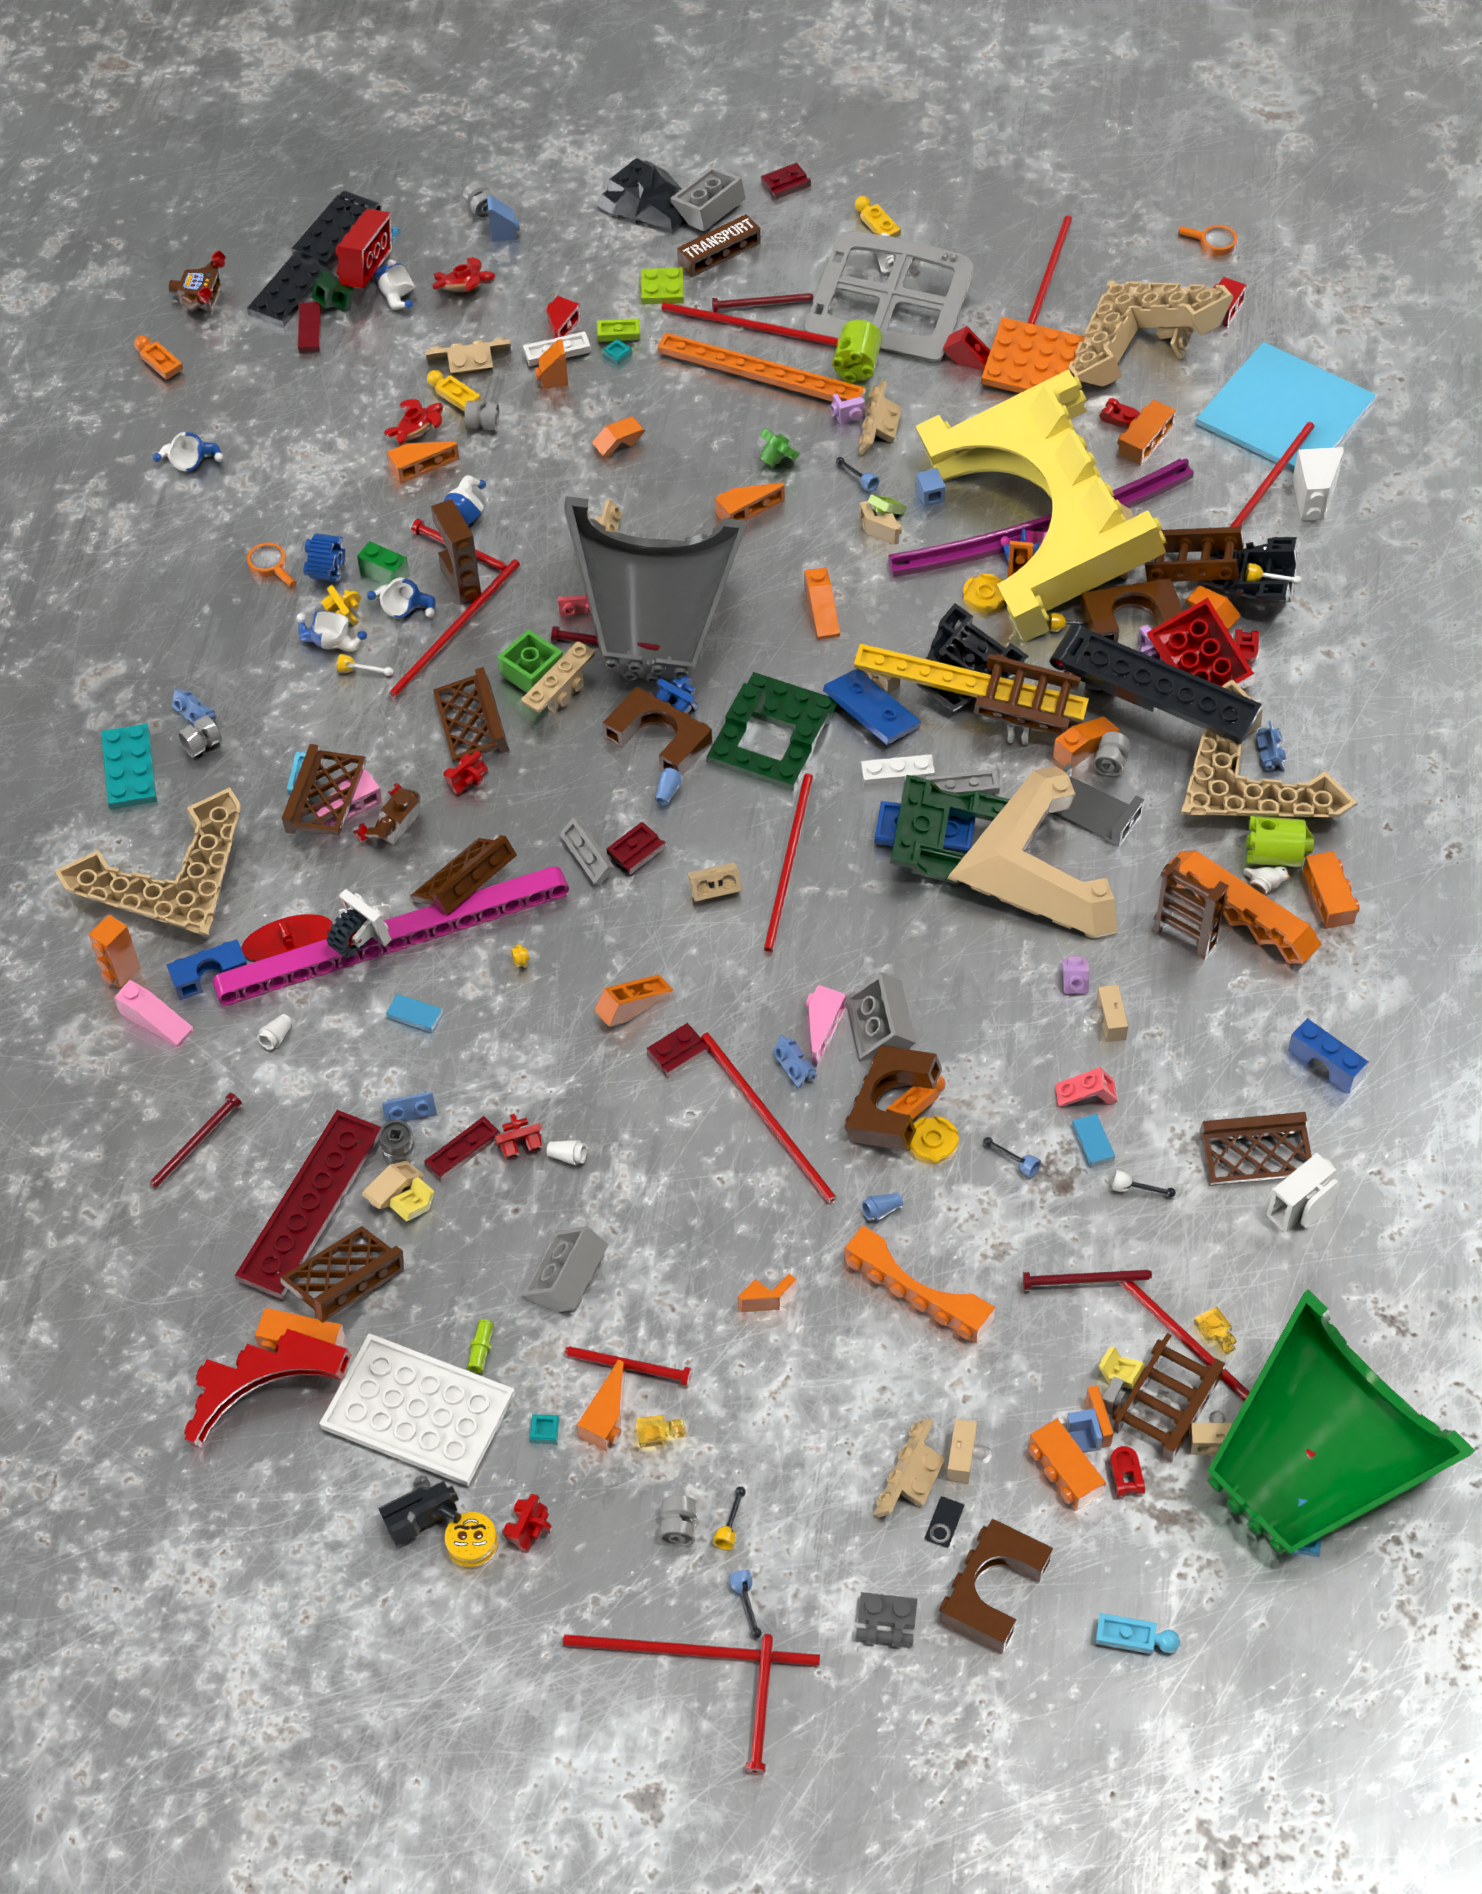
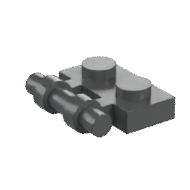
M861 1592L858 1623L869 1624L868 1629L857 1628L856 1639L867 1640L868 1644L884 1642L893 1643V1647H901V1645L913 1646L914 1634L903 1633V1628L915 1629L918 1599ZM877 1626L894 1627V1632L877 1630Z

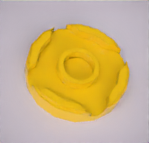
M986 573L980 574L979 577L974 578L973 576L969 578L963 588L964 603L970 609L981 613H991L1001 609L1006 602L997 584L1003 580L995 575Z
M934 1116V1118L923 1117L913 1123L916 1132L909 1150L917 1160L926 1164H940L948 1161L955 1155L958 1150L959 1136L956 1127L949 1120L941 1116Z

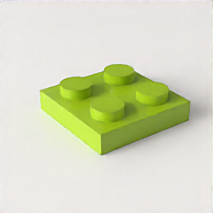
M683 267L641 269L642 305L662 304L663 302L671 304L684 303Z

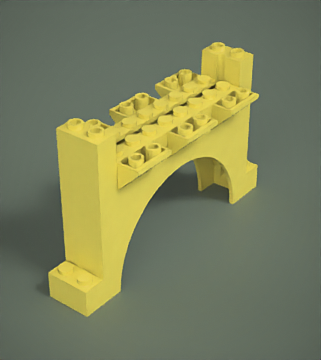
M1069 369L953 427H950L948 421L943 422L940 415L915 426L926 453L934 468L938 469L943 482L976 472H1004L1030 480L1051 497L1053 504L1051 523L1041 546L1021 569L997 584L1008 606L1006 608L1024 643L1049 631L1046 622L1050 619L1046 611L1166 553L1163 545L1166 543V539L1161 531L1162 527L1158 518H1152L1147 510L1126 521L1122 513L1123 509L1118 499H1114V493L1109 483L1106 484L1105 481H1102L1095 465L1094 456L1091 451H1087L1088 447L1084 438L1076 434L1071 419L1086 412L1084 403L1087 400L1083 391L1079 390L1082 388L1078 377H1073Z

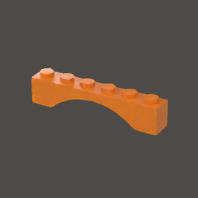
M862 1225L845 1247L844 1261H846L849 1267L867 1274L874 1283L883 1284L895 1296L903 1297L910 1301L917 1310L921 1312L926 1311L934 1316L938 1323L953 1328L959 1336L966 1340L970 1339L977 1343L995 1319L996 1307L975 1294L945 1293L931 1289L914 1280L895 1262L888 1250L885 1238Z

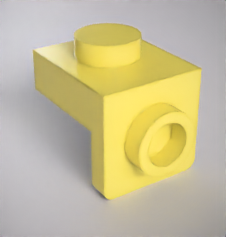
M419 1177L413 1179L409 1190L391 1198L389 1206L404 1220L409 1221L429 1211L434 1190Z
M1109 1347L1100 1361L1099 1369L1107 1383L1110 1384L1115 1376L1124 1380L1123 1387L1134 1389L1146 1366L1144 1362L1121 1357L1115 1347Z

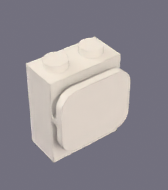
M1318 1153L1313 1155L1273 1189L1267 1216L1284 1232H1287L1300 1220L1302 1226L1305 1228L1309 1227L1326 1213L1336 1201L1341 1183L1334 1179L1336 1169L1333 1164Z

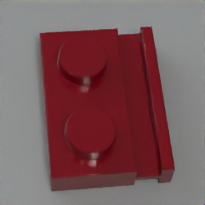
M796 162L762 175L761 183L770 194H773L776 200L810 187L811 179L807 178V174Z
M640 822L606 848L608 856L622 868L627 869L631 875L665 849L666 842L658 838V835L645 823Z
M688 1022L647 1047V1054L666 1073L668 1078L709 1053V1046L704 1044L702 1038Z

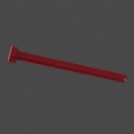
M805 293L718 301V298H712V310L714 313H719V309L811 302L813 294Z
M553 626L551 642L557 643L559 639L598 645L595 635L561 631L558 626ZM637 642L638 646L648 650L657 651L661 648L656 644Z
M229 1093L225 1097L226 1102L152 1178L150 1181L152 1188H158L233 1109L238 1110L243 1105L236 1095Z
M1130 1270L1030 1276V1272H1023L1024 1291H1031V1287L1144 1281L1152 1279V1271Z

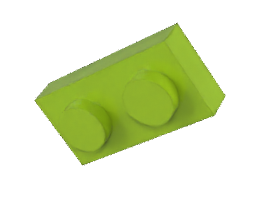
M639 318L597 320L598 342L615 341L616 339L620 341L640 340Z
M871 494L868 503L874 506L873 510L883 515L886 513L904 515L907 506L887 496Z

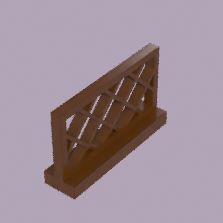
M484 667L475 669L476 675L433 689L454 764L459 763L460 758L465 754L472 755L476 751L485 754L497 749L501 753L510 750L491 684ZM475 684L471 694L463 692L465 687ZM449 692L453 694L449 702L442 700L440 695ZM459 696L467 699L462 707L454 704ZM473 701L480 703L476 712L468 709ZM450 709L459 711L454 719L446 717ZM464 714L472 716L467 724L459 722ZM477 719L485 721L481 729L473 727ZM456 726L463 728L459 737L451 734ZM469 731L477 734L472 742L464 739ZM483 736L490 738L492 742L483 746L478 744ZM460 744L468 746L465 752L456 754Z
M310 744L282 816L285 832L295 834L296 830L340 836L367 762L366 757L322 751L319 745ZM324 759L336 762V764L326 769L323 766ZM350 763L358 764L357 768L349 772L344 767ZM341 769L344 774L333 780L329 774ZM326 776L329 782L318 787L315 784L316 781ZM349 780L351 785L340 790L337 785ZM334 787L337 793L326 798L323 792ZM319 795L322 801L311 806L309 799ZM342 798L344 804L334 809L330 803ZM327 806L330 812L319 817L315 811ZM311 813L315 820L309 823L301 822L303 817ZM333 817L336 818L337 823L335 827L325 826L323 823Z
M500 835L495 840L478 838L413 892L410 897L414 902L439 906L442 913L449 914L514 859L517 854L506 836Z
M1306 1112L1203 1121L1199 1131L1201 1140H1203L1210 1185L1287 1178L1296 1170L1295 1167L1289 1164L1296 1155L1305 1161L1312 1157L1306 1128ZM1301 1133L1302 1143L1298 1148L1285 1140L1289 1134ZM1264 1136H1272L1279 1142L1270 1150L1260 1143V1140ZM1238 1138H1246L1252 1143V1146L1246 1153L1234 1145ZM1219 1140L1227 1147L1219 1155L1211 1149L1210 1141ZM1281 1144L1294 1152L1287 1161L1274 1153ZM1256 1146L1268 1154L1261 1164L1249 1156ZM1229 1149H1232L1242 1157L1236 1166L1223 1158ZM1270 1157L1283 1165L1279 1172H1271L1264 1167ZM1244 1160H1247L1257 1168L1253 1174H1245L1238 1169ZM1219 1162L1231 1170L1225 1177H1216L1214 1168Z
M361 1226L280 1277V1282L314 1309L315 1317L323 1323L404 1270L403 1250L398 1246L390 1248ZM363 1237L368 1241V1244H353V1242ZM337 1252H348V1257H333V1255ZM352 1252H367V1256L352 1257ZM371 1252L384 1253L377 1258L370 1257ZM316 1265H328L327 1270H312ZM332 1265H347L346 1270H331ZM350 1265H365L357 1271L350 1270ZM296 1278H307L306 1283H294L293 1280ZM311 1278H326V1283L312 1284ZM330 1278H345L337 1284H329ZM309 1291H324L315 1298L309 1295Z

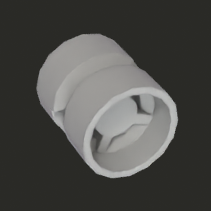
M476 180L465 187L463 198L478 219L486 220L489 219L487 196H493L494 198L495 196L485 182Z
M467 401L464 415L465 428L479 430L480 427H483L484 430L497 431L500 414L499 404L497 402H485L482 405L480 401Z
M204 715L196 720L194 726L187 725L177 732L182 746L193 758L204 752L205 746L211 748L222 741L220 731L208 715Z
M1105 733L1101 738L1093 761L1094 769L1107 777L1120 776L1131 749L1130 740L1121 733Z
M674 1495L662 1500L661 1518L663 1520L660 1522L659 1540L662 1543L683 1547L692 1545L695 1542L696 1524L694 1522L697 1520L698 1502L695 1499Z

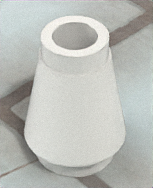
M282 1014L261 1028L257 1036L259 1043L269 1050L279 1047L293 1025L291 1018Z
M580 1140L550 1141L547 1146V1156L573 1165L583 1164L587 1156L586 1143H581Z

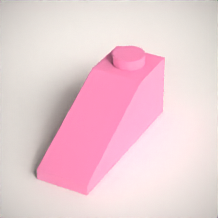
M366 769L363 770L345 821L382 803L380 788ZM350 781L342 782L339 786L340 790L351 785ZM340 798L330 804L336 809L342 806L344 801ZM325 806L317 812V815L321 817L330 812V810ZM333 817L323 823L325 826L334 827L337 820Z
M131 980L114 997L119 1013L176 1047H179L194 1030L188 1022L153 993Z
M821 985L817 986L814 993L809 994L806 1001V1007H809L812 1065L816 1067L846 1009V994Z

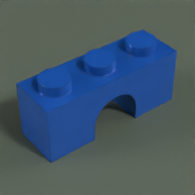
M236 939L224 942L208 950L199 951L197 954L186 958L177 959L166 965L178 998L183 1000L203 993L201 979L206 974L211 972L223 973L247 965V961Z
M1307 1018L1291 1035L1288 1051L1306 1064H1309L1314 1058L1322 1061L1329 1069V1080L1348 1094L1365 1078L1369 1061Z

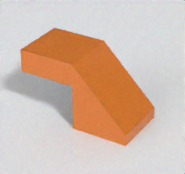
M631 416L605 426L592 441V444L604 457L609 458L621 442L632 447L646 430L635 417Z
M1202 586L1196 587L1185 599L1188 606L1192 607L1208 597L1227 630H1229L1240 618L1239 612L1228 598Z
M789 1273L772 1291L754 1279L738 1296V1309L741 1312L780 1310L797 1293V1279Z

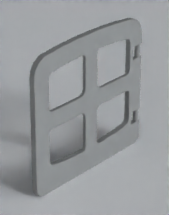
M854 231L843 233L835 241L832 254L813 300V305L807 316L805 331L839 338L842 327L849 321L828 313L837 290L876 297L880 302L872 323L880 329L883 335L880 351L930 362H940L945 355L943 347L948 336L953 333L973 276V263L965 255L923 243ZM852 250H865L895 255L896 258L888 280L884 283H878L843 275L850 252ZM837 254L843 255L841 263L835 262ZM913 260L931 263L955 272L946 296L915 291L903 286ZM903 303L939 311L940 316L934 333L931 336H921L888 331L887 328L895 306ZM817 306L824 308L821 315L815 314Z

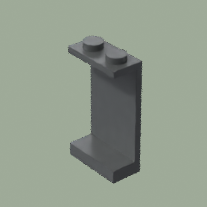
M1068 763L1063 771L1070 778L1075 792L1074 800L1070 809L1050 814L1120 846L1142 815L1144 799L1136 795L1131 803L1127 804L1071 777L1072 765Z

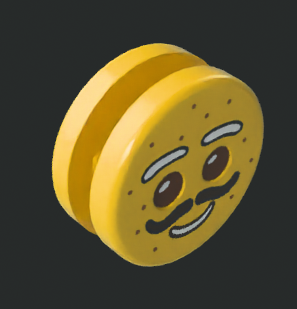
M465 1512L461 1514V1520L457 1524L452 1522L448 1524L445 1531V1544L450 1558L457 1565L464 1568H478L487 1564L496 1554L498 1537L496 1528L490 1518L479 1512Z

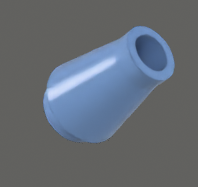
M665 768L664 772L660 773L657 795L655 797L657 803L668 805L670 799L682 784L680 772L675 769Z
M898 1192L868 1196L862 1202L863 1213L869 1221H878L903 1206L901 1195Z

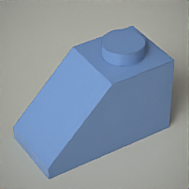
M487 196L492 242L517 240L516 231H520L519 218H514V210L493 196Z

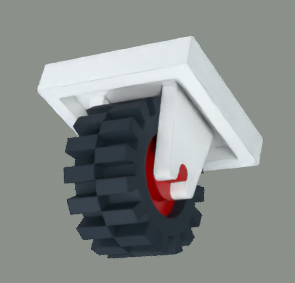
M345 889L339 897L346 912L341 913V918L337 917L335 919V924H331L330 928L332 930L327 933L329 936L326 938L327 944L343 957L354 956L356 951L362 950L361 946H365L367 944L366 941L371 937L383 946H386L391 941V937L387 931L389 927L382 919V912L375 906L369 907L358 893L353 895Z

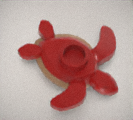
M470 257L467 258V264L456 266L453 272L447 275L442 272L434 273V278L437 282L433 284V289L442 288L453 293H467L473 291L482 283H492L496 276L489 271L480 272L482 268L481 261L478 258Z
M408 399L401 402V409L407 410L404 417L398 422L396 427L386 429L384 434L386 437L395 436L397 442L401 445L405 441H411L423 436L432 425L434 428H438L442 424V403H434L427 408H422L421 403L417 399Z

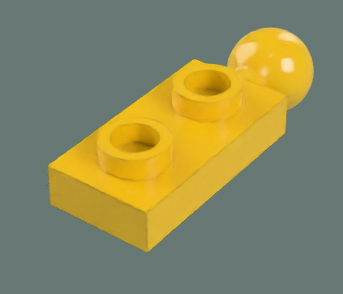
M859 196L855 200L854 205L856 210L860 212V218L874 234L887 233L890 237L894 238L901 235V229L878 204L871 206V201L866 196Z
M432 370L428 373L427 382L431 387H435V392L465 412L467 401L481 402L480 394L453 376L449 375L444 379L443 374L438 370Z

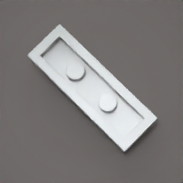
M581 332L523 345L528 365L539 364L538 358L558 339L563 341L566 358L590 353L591 346L586 333Z
M932 754L861 761L864 786L904 782L906 775L924 779L926 776H935Z

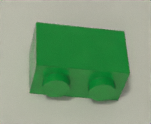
M371 541L357 555L360 574L384 585L389 584L396 578H408L410 576L407 557Z

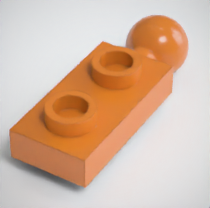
M140 335L135 339L134 346L140 352L141 358L166 380L183 370L182 363L157 341L151 344V340L144 335Z
M940 1075L934 1089L913 1086L888 1106L886 1111L910 1115L913 1120L939 1098L938 1094L946 1086L945 1079Z

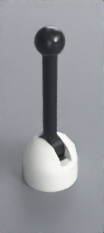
M1116 1170L1112 1184V1190L1125 1192L1132 1186L1166 1194L1168 1198H1173L1176 1195L1174 1188L1163 1189L1133 1182L1128 1173L1121 1170Z

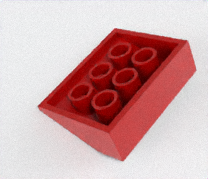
M1208 597L1147 632L1161 659L1167 664L1219 686H1223L1233 680L1242 689H1245L1256 682L1254 672Z

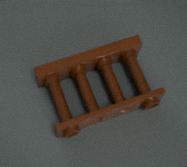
M1242 526L1161 530L1166 539V543L1163 544L1166 553H1179L1178 561H1164L1165 554L1156 557L1155 562L1145 563L1147 582L1171 578L1172 582L1238 580L1237 559H1233L1234 550H1243L1244 548ZM1211 551H1224L1223 559L1210 560ZM1188 552H1202L1201 559L1187 561Z
M989 654L986 668L993 670L986 695L983 697L977 696L974 714L1059 736L1067 731L1070 719L1064 717V712L1070 690L1078 691L1081 677L1076 676L1072 672L1062 673L1008 659L1002 654ZM1002 672L1016 675L1009 701L1006 703L995 699ZM1025 678L1038 681L1032 707L1029 709L1018 705ZM1047 684L1061 687L1055 713L1052 715L1041 711Z
M1176 857L1171 864L1165 865L1160 875L1162 877L1158 910L1154 916L1156 921L1154 931L1159 933L1167 924L1196 940V944H1198L1196 955L1205 960L1218 944L1229 885L1219 881L1214 889L1212 887L1206 888L1179 873L1181 859ZM1177 883L1202 896L1206 903L1177 888ZM1177 898L1200 911L1203 917L1174 902V899ZM1172 912L1197 925L1200 931L1173 917Z
M1166 1333L1162 1341L1160 1339L1156 1341L1151 1351V1354H1153L1152 1359L1123 1406L1118 1405L1112 1419L1115 1420L1114 1431L1117 1433L1126 1423L1161 1442V1446L1164 1447L1162 1457L1173 1462L1190 1432L1191 1423L1197 1421L1221 1380L1226 1363L1215 1359L1212 1366L1206 1365L1205 1367L1169 1348L1172 1335ZM1165 1357L1200 1376L1202 1383L1199 1388L1193 1387L1192 1389L1158 1371L1157 1368L1162 1359ZM1150 1379L1186 1397L1187 1402H1189L1186 1410L1180 1409L1179 1411L1144 1392ZM1137 1401L1173 1419L1174 1424H1176L1173 1432L1168 1431L1166 1433L1132 1415L1131 1411Z

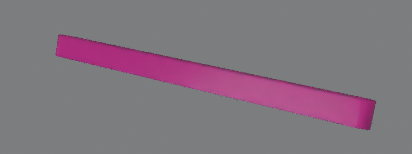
M557 866L549 867L475 891L449 914L442 913L439 906L431 905L384 920L389 927L387 931L391 937V941L386 946H383L371 937L366 941L367 944L365 946H361V951H356L354 956L343 957L331 948L325 939L220 973L213 978L212 983L219 1003L222 1005H232L562 898L569 892L570 888L561 868Z

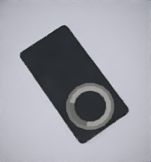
M941 1496L925 1535V1540L948 1548L965 1505Z

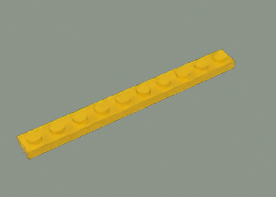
M861 643L859 644L854 662V668L976 698L977 696L983 697L986 695L991 677L989 674ZM1000 677L995 695L997 701L1004 703L1009 701L1014 680ZM1023 683L1018 700L1020 707L1028 709L1032 707L1037 686ZM1046 688L1041 706L1043 713L1051 715L1055 713L1060 694L1059 691ZM1069 694L1064 717L1071 721L1083 723L1089 699Z

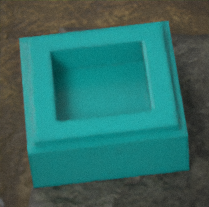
M616 339L602 350V355L618 366L633 355L632 348Z
M532 1414L530 1443L557 1445L560 1416Z

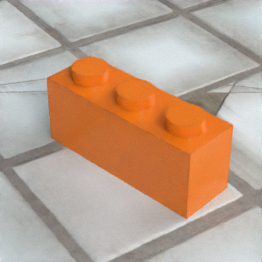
M1154 399L1148 406H1144L1139 417L1136 420L1133 419L1128 430L1119 436L1117 445H1119L1118 455L1142 465L1174 426L1176 409Z
M1334 851L1306 856L1303 873L1326 929L1355 923L1356 915L1360 911L1359 902L1352 896L1351 883L1349 879H1345L1342 861L1337 859Z
M109 914L88 935L92 944L91 948L97 958L96 963L100 966L102 972L101 977L108 984L114 983L122 988L141 969L128 927Z
M270 1308L264 1309L255 1333L258 1347L273 1353L277 1352V1342L280 1336L285 1334L287 1328L341 1347L345 1338L342 1324L328 1321L322 1323L315 1318Z
M1058 1418L1030 1434L1029 1453L1035 1461L1039 1460L1044 1466L1047 1478L1052 1483L1056 1482L1061 1489L1060 1493L1067 1504H1072L1076 1510H1079L1104 1494L1105 1480Z

